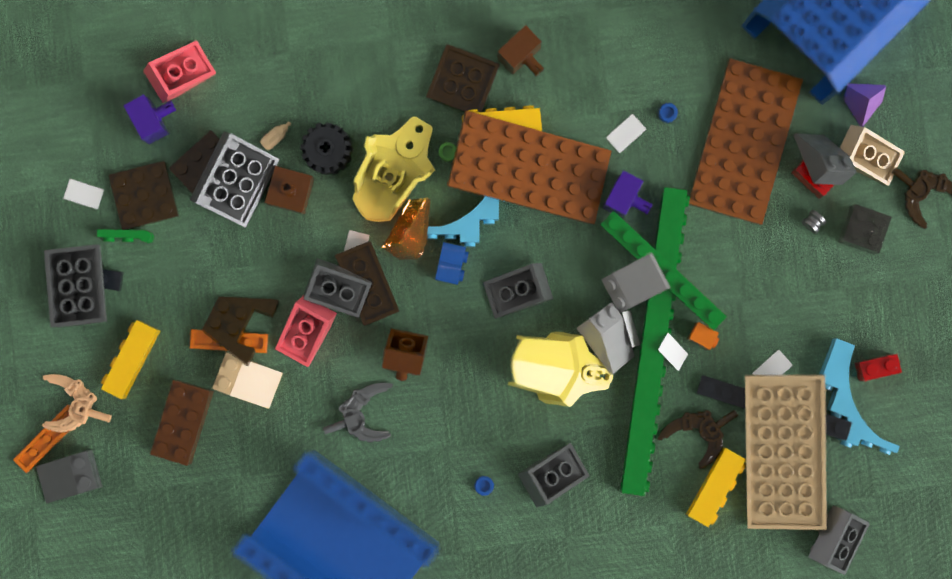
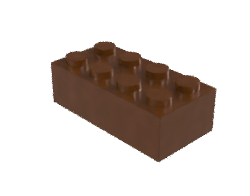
M173 380L150 455L186 466L192 464L214 393L213 390Z

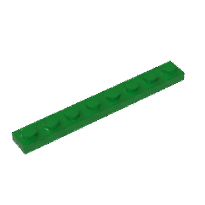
M613 211L600 224L636 260L652 253L670 286L668 290L712 331L727 317L616 212Z

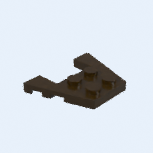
M218 297L202 328L203 332L220 346L227 349L231 355L242 361V364L249 367L256 351L251 347L240 344L239 341L253 313L257 312L273 318L280 304L279 300Z

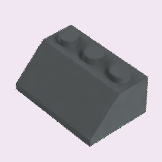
M833 505L827 514V530H819L818 538L811 547L808 557L845 575L870 523Z

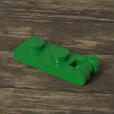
M97 229V237L103 239V242H114V239H122V242L133 243L134 239H140L145 243H152L155 239L154 234L146 230Z

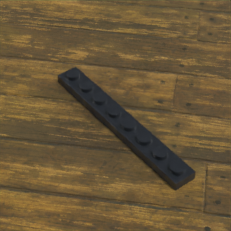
M702 375L697 394L746 409L745 388ZM825 414L826 435L847 441L852 422Z

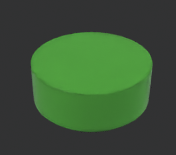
M451 142L443 143L439 147L440 158L445 162L454 160L456 146Z

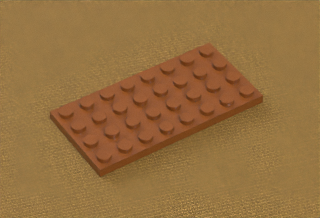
M729 59L690 194L689 205L754 224H763L803 79L735 59Z
M465 111L447 186L594 225L611 150Z

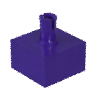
M142 95L123 105L141 139L149 145L169 135L162 118L177 111L171 100L156 108L148 97Z
M623 170L602 209L610 213L614 211L623 219L629 208L634 207L647 215L653 204L638 197L637 193L644 181Z

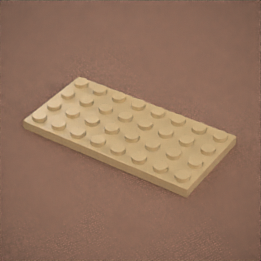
M745 375L747 529L827 530L825 375Z

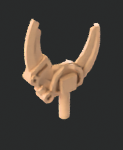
M57 374L43 376L44 381L48 380L49 383L65 388L64 390L69 396H73L74 401H72L69 407V416L59 421H45L42 427L48 430L51 429L54 432H67L75 430L81 424H85L88 417L110 422L111 415L92 410V405L97 401V397L84 387V383L81 380H73L67 376Z

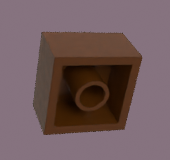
M526 25L498 51L497 59L512 75L523 65H526L535 76H538L545 69L533 57L540 50L542 41Z
M275 166L265 203L272 207L305 215L314 177Z
M391 329L385 347L382 368L397 371L395 378L400 381L407 380L408 373L420 376L429 336Z

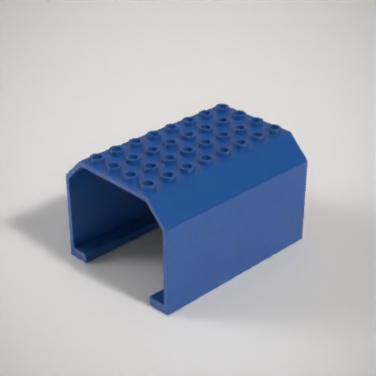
M763 0L751 12L741 27L755 39L773 22L826 74L809 91L823 105L838 94L930 0Z
M312 450L304 456L295 468L298 474L250 537L246 535L234 551L236 555L268 579H412L422 565L426 567L437 553L439 542L319 452Z

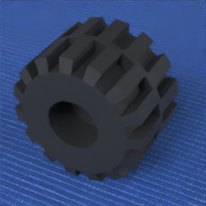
M327 122L326 124H316L317 127H310L307 130L309 133L302 138L303 145L301 144L300 150L303 152V160L306 161L310 168L323 175L337 174L338 171L347 168V163H350L352 160V141L347 133L337 125L335 126ZM326 144L331 147L327 150V153L322 150V147H325Z

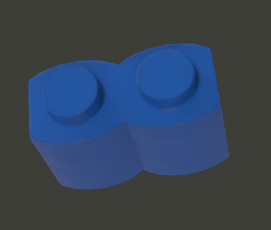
M443 242L435 280L458 285L459 281H463L465 271L461 270L463 263H467L469 252L465 251L466 247Z

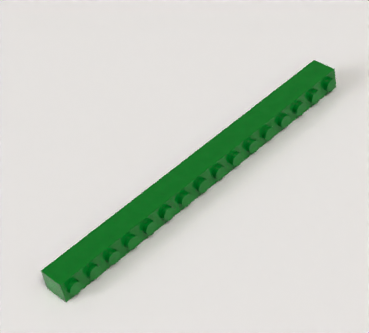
M664 187L662 189L654 249L674 268H677V263L680 264L682 257L679 247L684 242V233H681L682 226H685L687 221V214H684L685 207L689 205L690 196L687 195V190ZM668 289L647 299L620 488V492L625 494L645 496V492H649L650 481L647 480L648 473L652 472L653 462L650 461V455L654 454L655 442H652L653 434H657L658 423H655L656 415L659 416L661 404H658V397H662L663 385H660L661 377H665L666 366H663L664 358L666 357L658 349L667 333L671 335V328H668L669 320H673L674 309H671V304L676 299V296Z

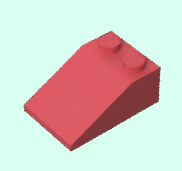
M197 40L149 62L143 70L162 103L180 96L216 74Z
M303 295L295 302L275 350L309 367L337 313L325 306L304 300Z

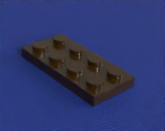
M371 241L335 255L340 267L372 282L360 313L364 326L400 312Z

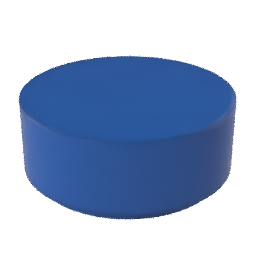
M671 103L663 104L658 111L660 120L665 123L673 122L678 115L676 106Z
M481 476L475 481V490L480 495H489L494 489V483L488 476Z

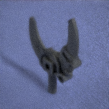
M376 383L361 390H354L353 395L339 406V411L343 413L345 420L323 427L325 435L347 427L349 434L358 437L361 441L378 442L389 438L391 433L388 431H375L364 426L365 417L360 409L371 400L372 396L386 392L388 388H392L393 384Z

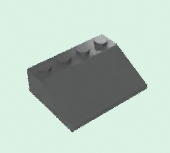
M223 132L190 201L246 228L280 159L231 133Z
M100 244L44 250L50 327L63 328L107 322Z

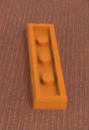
M191 329V349L228 351L206 335L203 330ZM243 333L239 343L255 349L256 353H267L268 334Z
M67 405L52 421L67 418L70 405ZM44 428L13 461L25 473H28L69 431L54 432L51 429Z

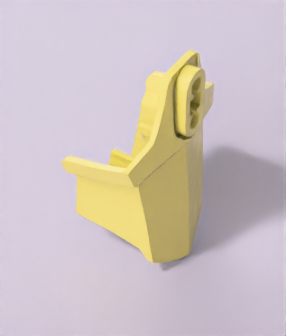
M412 117L392 135L374 134L366 137L364 146L367 155L353 181L355 192L352 198L358 211L366 220L374 222L391 221L417 183L424 181L435 171L427 157L429 142L433 132L431 125L417 117ZM422 127L423 131L421 133H417L416 128ZM412 142L413 148L407 149V143Z
M551 332L546 338L516 336V339L521 340L512 359L514 382H508V385L535 392L539 400L546 404L571 407L584 393L609 388L613 374L611 375L599 358L589 352L582 335ZM600 374H605V378L600 377Z

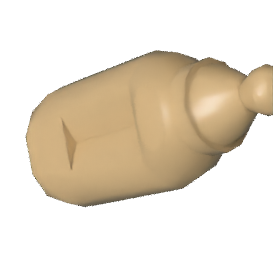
M287 122V124L274 127L261 138L260 143L267 151L272 149L285 137L288 126H291V123Z

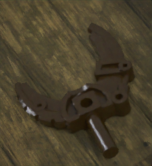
M896 167L892 173L908 186L904 192L906 196L904 204L907 214L919 227L926 229L927 222L921 214L919 201L924 200L928 196L930 189L943 193L946 191L952 195V181L947 179L946 174H933V172H928L927 170H919L915 180H912Z
M709 410L697 413L685 412L682 417L669 423L662 430L657 440L667 439L673 433L682 429L683 431L693 430L692 428L699 429L700 436L708 442L707 451L698 463V467L702 469L708 464L710 465L719 456V451L722 450V438L724 435L720 428L738 417V414L733 410L715 422Z

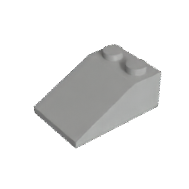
M652 253L601 279L619 313L670 288Z
M612 302L577 327V330L611 375L635 357L624 318Z

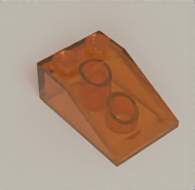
M429 198L410 199L382 246V248L399 260L418 259L424 252L423 248L427 243L431 201Z

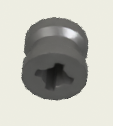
M811 210L809 217L803 219L802 224L808 230L817 234L819 227L826 224V220L818 212Z

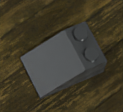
M800 133L793 135L813 184L843 185L857 173L850 156L826 136Z
M317 258L304 291V300L359 318L372 282L336 264Z
M533 263L483 282L495 319L553 299L542 263Z
M569 443L518 473V476L537 508L548 505L588 478L589 474L574 447Z
M92 450L36 466L46 503L103 487Z

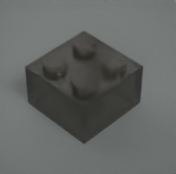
M854 204L849 208L838 242L873 255L878 254L882 248L892 217Z

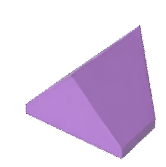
M847 84L844 101L861 127L865 125L882 103L886 85Z

